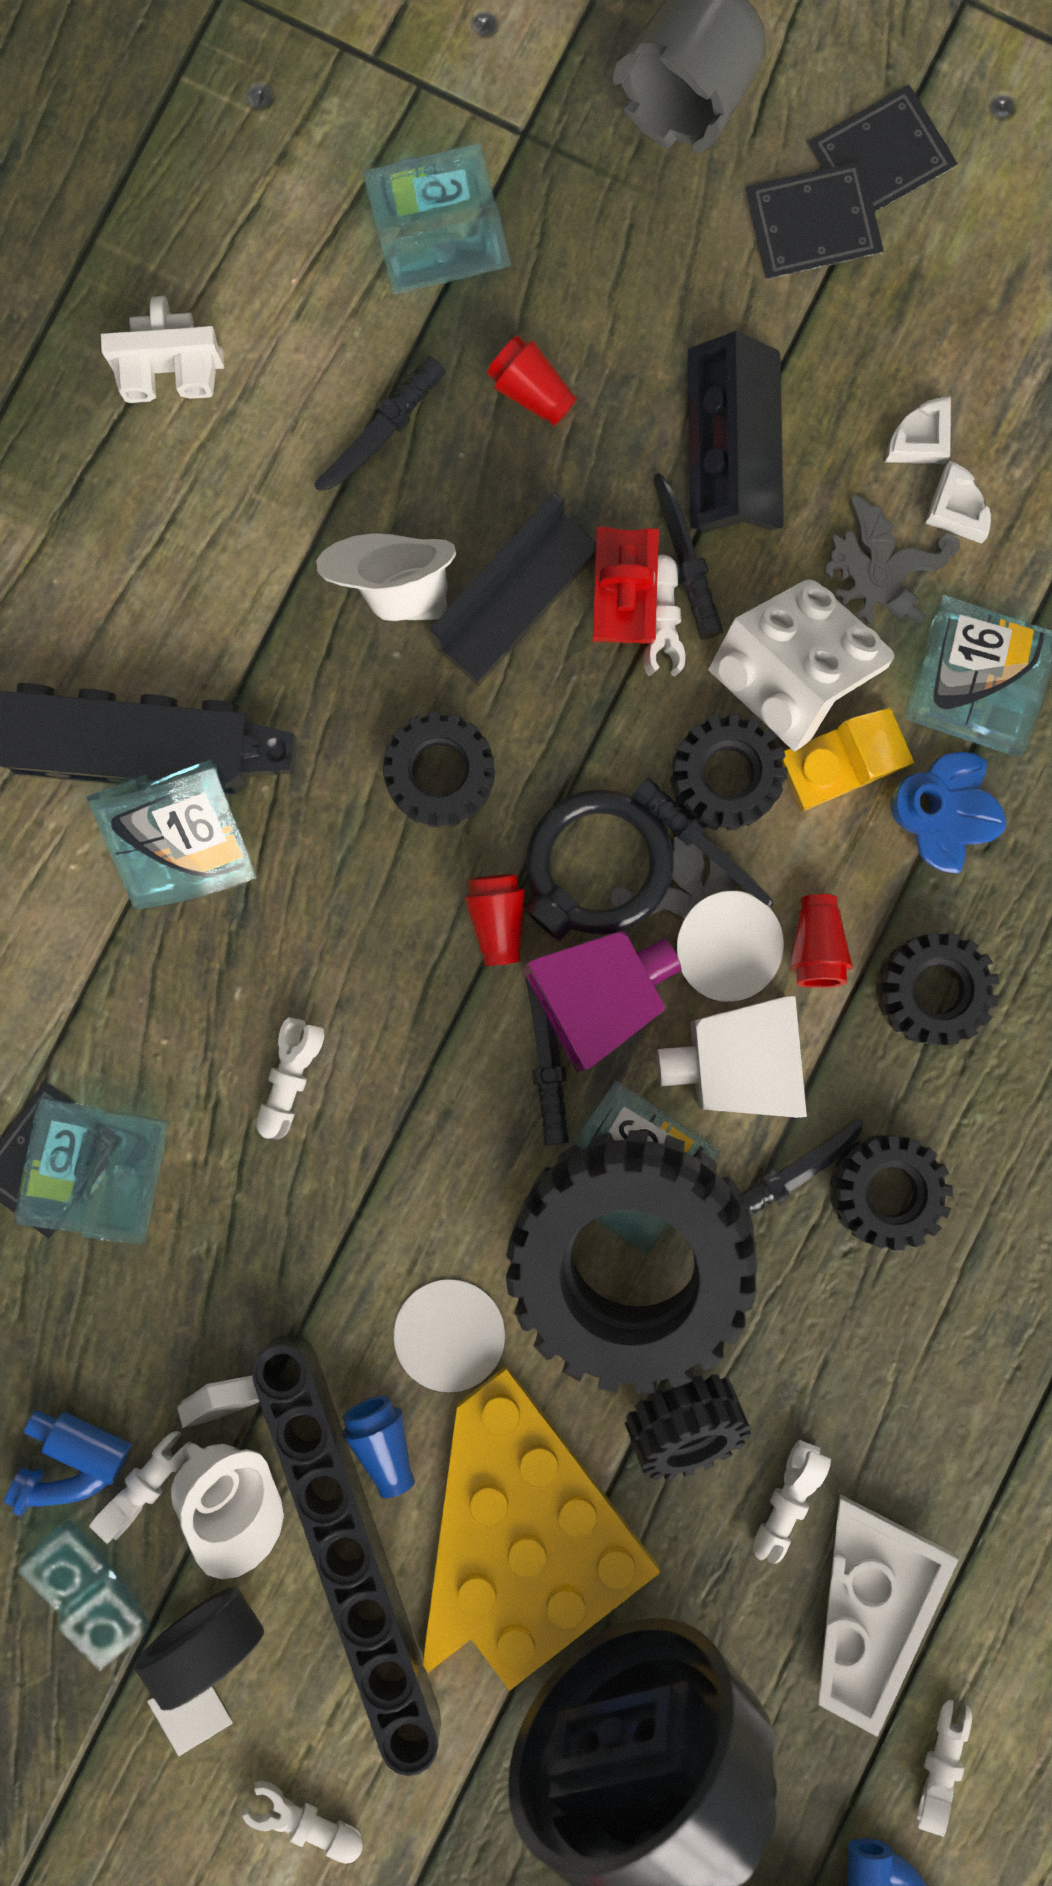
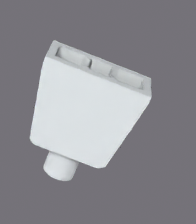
M795 996L776 998L690 1021L692 1046L657 1049L660 1086L695 1084L697 1105L701 1109L797 1118L807 1117Z

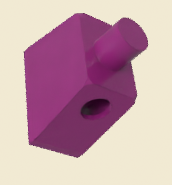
M624 931L537 958L527 963L522 968V971L577 1073L597 1064L664 1011L663 1001L654 986L681 972L682 968L674 949L666 939H662L636 953L628 936Z

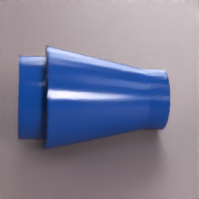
M388 1396L373 1397L350 1408L343 1415L346 1428L342 1436L375 1483L380 1497L392 1498L408 1491L415 1484V1479L410 1468L402 1410L398 1407H393Z

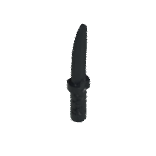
M427 356L418 366V369L413 372L412 377H409L404 382L401 389L397 390L391 399L385 397L375 408L378 416L315 481V488L318 491L331 489L348 479L383 446L396 430L398 432L403 430L410 422L407 414H410L416 408L418 402H421L429 393V389L431 390L446 374L445 369L437 360Z
M656 473L654 476L655 488L680 565L677 568L678 583L683 584L686 588L685 592L688 602L691 603L690 608L693 618L696 619L695 623L700 639L704 640L715 637L724 631L720 618L717 616L718 613L715 603H713L714 599L711 590L708 587L709 583L706 574L709 572L706 560L705 558L696 557L678 501L665 477L661 473Z
M647 777L632 796L643 806L645 805L654 816H658L663 824L668 828L670 827L671 831L686 846L689 847L694 843L739 885L762 903L772 907L774 904L772 899L759 884L702 833L705 826L697 818H693L690 813H686L681 805L676 801L674 802L672 797L664 790L661 791L660 787Z
M525 977L539 1069L532 1070L533 1085L540 1087L538 1091L539 1100L542 1104L540 1109L541 1117H543L544 1145L569 1143L568 1127H566L567 1119H565V1102H563L564 1092L563 1086H561L562 1082L567 1081L566 1068L560 1065L557 1035Z
M861 1119L852 1120L833 1136L776 1173L771 1168L761 1174L760 1183L757 1182L748 1188L749 1190H746V1192L740 1193L742 1207L748 1208L752 1216L758 1212L757 1210H762L770 1205L772 1201L779 1205L790 1198L789 1192L828 1167L854 1143L861 1133L863 1121Z

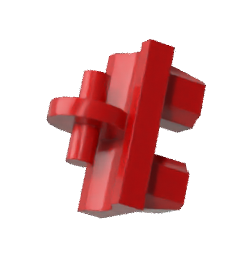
M610 527L596 528L592 642L655 643L659 529L620 530Z

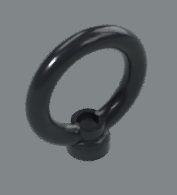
M588 790L561 800L545 813L531 835L526 854V871L534 897L523 908L524 911L545 932L559 942L571 929L590 934H609L623 931L640 923L662 902L673 876V847L664 824L659 820L658 816H654L645 805L643 806L634 797L618 791ZM593 814L617 816L632 824L643 837L649 854L647 877L637 894L620 906L604 910H594L579 906L569 894L556 885L550 865L553 845L559 834L575 820Z

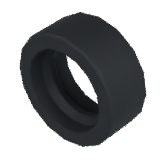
M237 1587L225 1589L194 1607L160 1634L136 1660L135 1671L161 1710L176 1709L207 1691L239 1665L260 1642L264 1635L263 1626Z

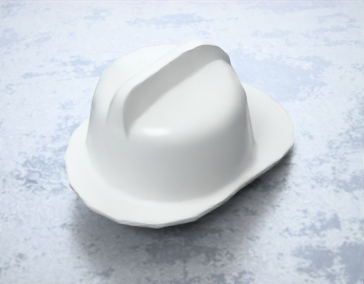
M375 533L358 535L338 541L323 550L316 560L317 572L326 581L359 589L372 611L383 620L439 619L447 611L446 594L448 586L445 567L456 556L454 544L447 540H422L392 534Z
M191 1443L185 1447L188 1460L176 1474L171 1487L172 1506L180 1520L182 1532L193 1557L207 1575L218 1579L239 1577L255 1568L271 1552L276 1543L284 1518L280 1495L271 1476L268 1464L259 1452L249 1449L239 1450L225 1444L210 1445L202 1449Z

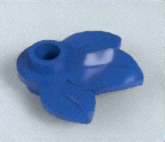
M953 752L942 755L934 761L927 773L912 774L901 780L891 797L890 808L894 820L906 831L915 835L921 858L932 868L943 872H961L966 854L965 844L976 845L990 842L999 837L1006 829V819L1001 805L990 793L979 790L986 773L987 762L977 754ZM922 793L925 794L928 800V814L920 806V796Z

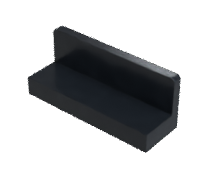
M738 331L688 348L690 528L706 533L743 522L769 531L783 528L780 352Z
M553 492L430 629L433 647L478 686L481 685L595 558L596 541L564 514L565 500L556 492Z

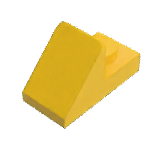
M891 708L848 719L837 729L810 740L809 743L795 752L791 748L784 751L786 757L782 760L783 767H787L786 780L800 812L915 764Z

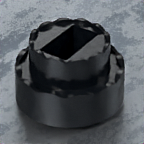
M665 1618L640 1619L618 1625L591 1639L568 1657L547 1680L531 1704L518 1732L509 1768L508 1796L514 1825L520 1838L531 1853L570 1886H739L755 1871L762 1849L770 1841L775 1830L777 1782L773 1772L774 1732L769 1717L756 1694L715 1644L698 1629L684 1622Z

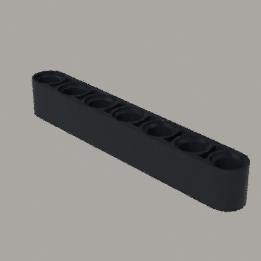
M294 1334L280 1335L273 1339L255 1360L252 1370L253 1384L380 1754L386 1765L395 1773L405 1776L418 1775L427 1770L436 1758L441 1729L440 1710L426 1669L423 1667V1661L352 1455L347 1442L342 1436L343 1429L317 1354L311 1343L302 1336ZM282 1353L291 1355L300 1366V1378L290 1382L278 1379L271 1370V1357ZM303 1414L313 1417L321 1427L322 1437L314 1441L301 1440L291 1429V1419ZM320 1476L332 1477L339 1482L343 1496L333 1501L322 1500L314 1493L311 1481ZM345 1537L354 1539L361 1545L364 1555L353 1561L343 1560L334 1552L332 1542ZM360 1600H373L381 1605L385 1615L374 1621L364 1620L356 1614L353 1604ZM390 1661L401 1666L406 1675L398 1681H387L377 1675L374 1667L381 1662ZM404 1724H414L421 1727L427 1736L420 1741L409 1742L402 1739L397 1734L396 1729Z

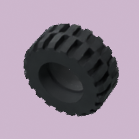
M629 1130L627 1140L614 1141L610 1132L593 1136L589 1147L581 1150L577 1145H573L559 1154L556 1165L552 1168H544L534 1181L529 1195L525 1197L509 1238L506 1258L511 1261L506 1274L508 1295L513 1298L518 1297L519 1299L514 1314L523 1331H529L533 1328L537 1330L538 1333L534 1347L546 1360H551L556 1354L564 1359L565 1363L562 1372L580 1382L584 1373L600 1378L598 1389L617 1393L618 1383L635 1384L636 1394L656 1393L657 1381L669 1378L671 1386L676 1388L693 1381V1366L698 1363L704 1370L709 1371L724 1358V1343L736 1344L746 1327L745 1313L753 1309L756 1295L757 1257L754 1226L749 1209L743 1208L741 1205L740 1190L731 1177L721 1178L716 1173L717 1162L703 1151H700L695 1157L684 1152L685 1141L666 1135L664 1144L647 1141L648 1131ZM615 1211H639L652 1214L675 1227L691 1246L694 1257L692 1277L680 1292L663 1302L648 1306H628L615 1303L595 1292L579 1274L572 1257L573 1244L578 1232L589 1221Z

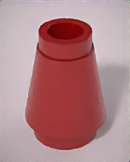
M516 335L502 349L486 372L496 382L493 389L543 420L546 419L553 427L564 418L578 400L534 340L528 344L519 335Z
M497 874L468 879L469 894L463 895L480 952L483 954L484 965L497 966L521 961L519 949H521L525 888H518L517 874Z
M831 894L803 896L800 898L801 909L799 910L790 970L796 972V984L807 988H830L845 985L847 983V971L852 969L853 965L840 909L838 908V897Z

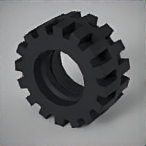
M439 711L428 712L429 716L419 718L417 715L409 719L407 726L403 729L399 727L393 734L394 739L390 745H387L384 753L383 777L393 802L410 819L417 823L427 824L429 827L440 828V826L445 825L452 827L459 825L461 821L467 818L471 819L478 813L481 806L486 804L494 784V758L486 738L482 736L479 729L473 723H467L461 719V716L453 713L447 716L440 715ZM437 745L448 746L457 751L464 759L466 766L465 778L461 785L452 793L442 796L430 795L421 790L413 776L414 763L419 754L427 748Z

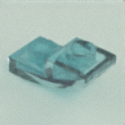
M70 1518L21 1558L17 1571L60 1614L57 1628L99 1671L149 1630L150 1622L126 1585L98 1549Z

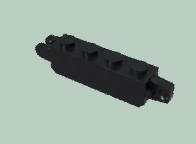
M18 683L16 692L0 691V767L11 770L17 776L181 791L194 787L188 791L236 796L249 785L250 776L293 774L297 749L296 736L290 732L254 724L245 713H239V705L220 700H203L201 709L177 707L178 700L175 698L154 694L140 695L139 703L116 701L117 695L115 693L98 689H79L78 698L55 696V689L52 687L33 683Z

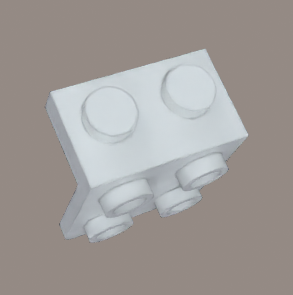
M804 580L736 617L708 670L795 752L810 742L834 701L886 670L894 659V653L874 630L865 626L835 598L831 591L816 581Z

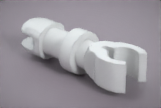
M663 554L658 555L655 643L649 644L644 652L643 664L645 672L649 677L659 668L656 661V653L662 648L664 653H667L672 659L673 666L670 674L673 677L682 671L686 659L684 646L679 641L678 633L675 630V625L681 623V609L674 604V588L678 585L677 566L671 557Z
M290 1017L284 1021L278 1037L280 1064L278 1068L271 1069L268 1080L273 1083L267 1104H261L256 1121L258 1133L264 1138L278 1140L286 1136L290 1130L295 1115L291 1112L296 1092L304 1091L307 1078L302 1076L304 1068L317 1056L324 1041V1029L322 1027L306 1025L304 1020ZM304 1029L303 1039L300 1042V1035L302 1030Z
M174 1431L163 1438L152 1451V1458L141 1470L134 1468L125 1478L127 1487L117 1494L92 1521L89 1527L106 1544L113 1538L117 1540L127 1530L146 1502L153 1504L162 1493L160 1485L171 1472H176L188 1459L185 1447L191 1444V1441L187 1442L175 1455L171 1453V1448L180 1438L181 1432Z
M799 1440L792 1448L786 1464L783 1489H775L770 1499L774 1508L767 1523H761L754 1538L753 1552L759 1560L767 1558L768 1563L776 1564L785 1556L791 1543L789 1534L796 1520H803L809 1509V1505L805 1502L807 1496L813 1494L820 1487L830 1468L831 1459L820 1455V1447Z
M948 1700L944 1703L940 1711L936 1728L939 1734L935 1751H929L926 1756L924 1767L930 1772L921 1794L916 1818L920 1820L919 1829L942 1837L946 1833L949 1821L954 1782L961 1781L965 1765L960 1761L963 1743L968 1741L972 1725V1711L966 1704L963 1706L959 1723H951L953 1700Z
M254 1782L256 1795L268 1796L273 1801V1810L264 1815H258L253 1813L249 1806L243 1808L242 1817L250 1827L261 1831H270L271 1829L279 1832L285 1831L291 1834L290 1842L300 1847L304 1845L305 1841L324 1849L325 1856L340 1863H351L359 1857L363 1845L361 1835L356 1828L340 1820L335 1824L316 1815L318 1808L306 1802L302 1808L294 1805L292 1801L283 1796L282 1791L270 1782Z

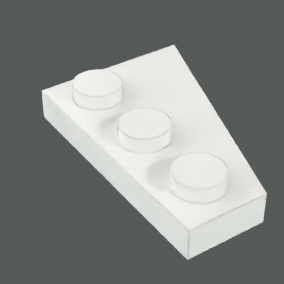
M841 1494L839 1495L818 1705L878 1737L959 1559L955 1553Z

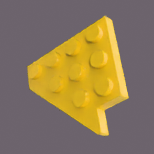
M506 1365L457 1403L423 1667L429 1673L468 1641L472 1640L510 1691L660 1573V1569L651 1554L508 1365Z

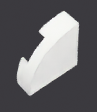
M951 397L929 400L909 413L897 426L889 440L885 462L945 464L950 458Z
M952 461L947 463L925 524L983 543L989 534L991 513L989 507L986 506L981 491L974 483L975 478L964 467Z
M247 1376L206 1384L183 1400L177 1408L182 1427L186 1428L233 1414L260 1401L253 1384V1377Z

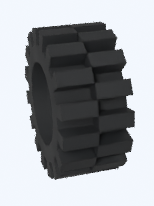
M729 713L726 718L720 719L718 715L709 717L705 723L697 724L689 731L674 756L671 766L673 768L671 786L677 792L675 799L679 805L685 806L693 818L695 817L707 823V828L717 830L719 827L727 828V831L738 830L744 825L749 826L758 821L772 808L783 791V788H781L782 783L787 778V767H783L782 760L786 757L783 747L777 748L773 742L777 736L770 728L766 732L758 727L760 721L752 717L748 721L739 719L740 714ZM721 750H733L746 758L751 768V781L745 791L738 795L725 796L715 792L708 785L705 779L704 768L707 759L712 754Z
M936 932L906 941L907 943L896 947L889 954L892 956L891 959L883 963L879 973L883 974L882 983H877L876 994H882L883 1004H880L879 1008L882 1015L889 1016L892 1021L889 1025L896 1032L904 1033L906 1039L916 1043H925V1045L958 1044L960 1040L971 1039L979 1034L976 1030L979 1026L988 1025L993 1017L988 1014L990 1007L998 1006L1000 996L993 995V985L1000 983L998 973L990 974L988 966L993 964L989 955H980L976 951L979 945L971 939L963 941L959 939V934L950 932L938 934ZM931 965L946 967L956 976L959 983L960 993L956 1004L942 1014H935L925 1010L915 996L914 988L918 975Z
M895 1135L867 1137V1141L862 1143L856 1142L848 1149L851 1152L846 1157H840L835 1165L839 1167L837 1177L831 1176L830 1187L835 1188V1197H831L832 1207L839 1211L841 1216L838 1220L843 1227L850 1229L853 1232V1236L882 1249L884 1247L894 1251L905 1250V1246L908 1245L918 1247L925 1244L926 1242L923 1237L927 1234L936 1236L942 1229L937 1224L940 1217L948 1218L951 1211L950 1207L944 1206L946 1196L953 1197V1186L945 1184L944 1176L950 1175L946 1165L940 1164L935 1160L938 1154L931 1148L920 1145V1141ZM887 1167H896L902 1170L909 1177L913 1188L912 1199L908 1207L901 1213L893 1216H884L878 1213L871 1205L868 1197V1187L872 1177L878 1171Z
M702 1375L695 1376L693 1381H690L688 1384L676 1388L671 1386L672 1389L666 1392L659 1389L656 1393H651V1401L641 1400L635 1405L636 1411H631L627 1414L625 1427L642 1472L646 1477L650 1476L651 1479L658 1480L664 1476L665 1480L675 1479L681 1472L684 1477L695 1473L696 1468L703 1466L706 1470L715 1466L713 1461L718 1458L726 1460L733 1455L731 1450L741 1449L746 1444L744 1440L750 1438L751 1427L733 1385L728 1378L723 1377L720 1379L719 1375H710L704 1380Z

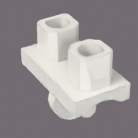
M165 296L151 297L150 316L130 317L131 332L101 334L102 353L114 372L118 391L125 402H150L155 399V373L175 372L176 389L181 397L193 399L213 396L215 369H224L223 349L221 346L218 347L213 326L194 327L191 313L171 314Z

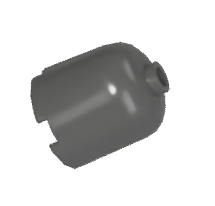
M665 0L616 63L612 78L616 86L622 83V87L630 100L624 108L626 115L645 135L663 147L670 148L675 140L686 144H693L692 151L694 153H701L711 147L720 136L758 74L766 54L763 23L756 9L748 0Z

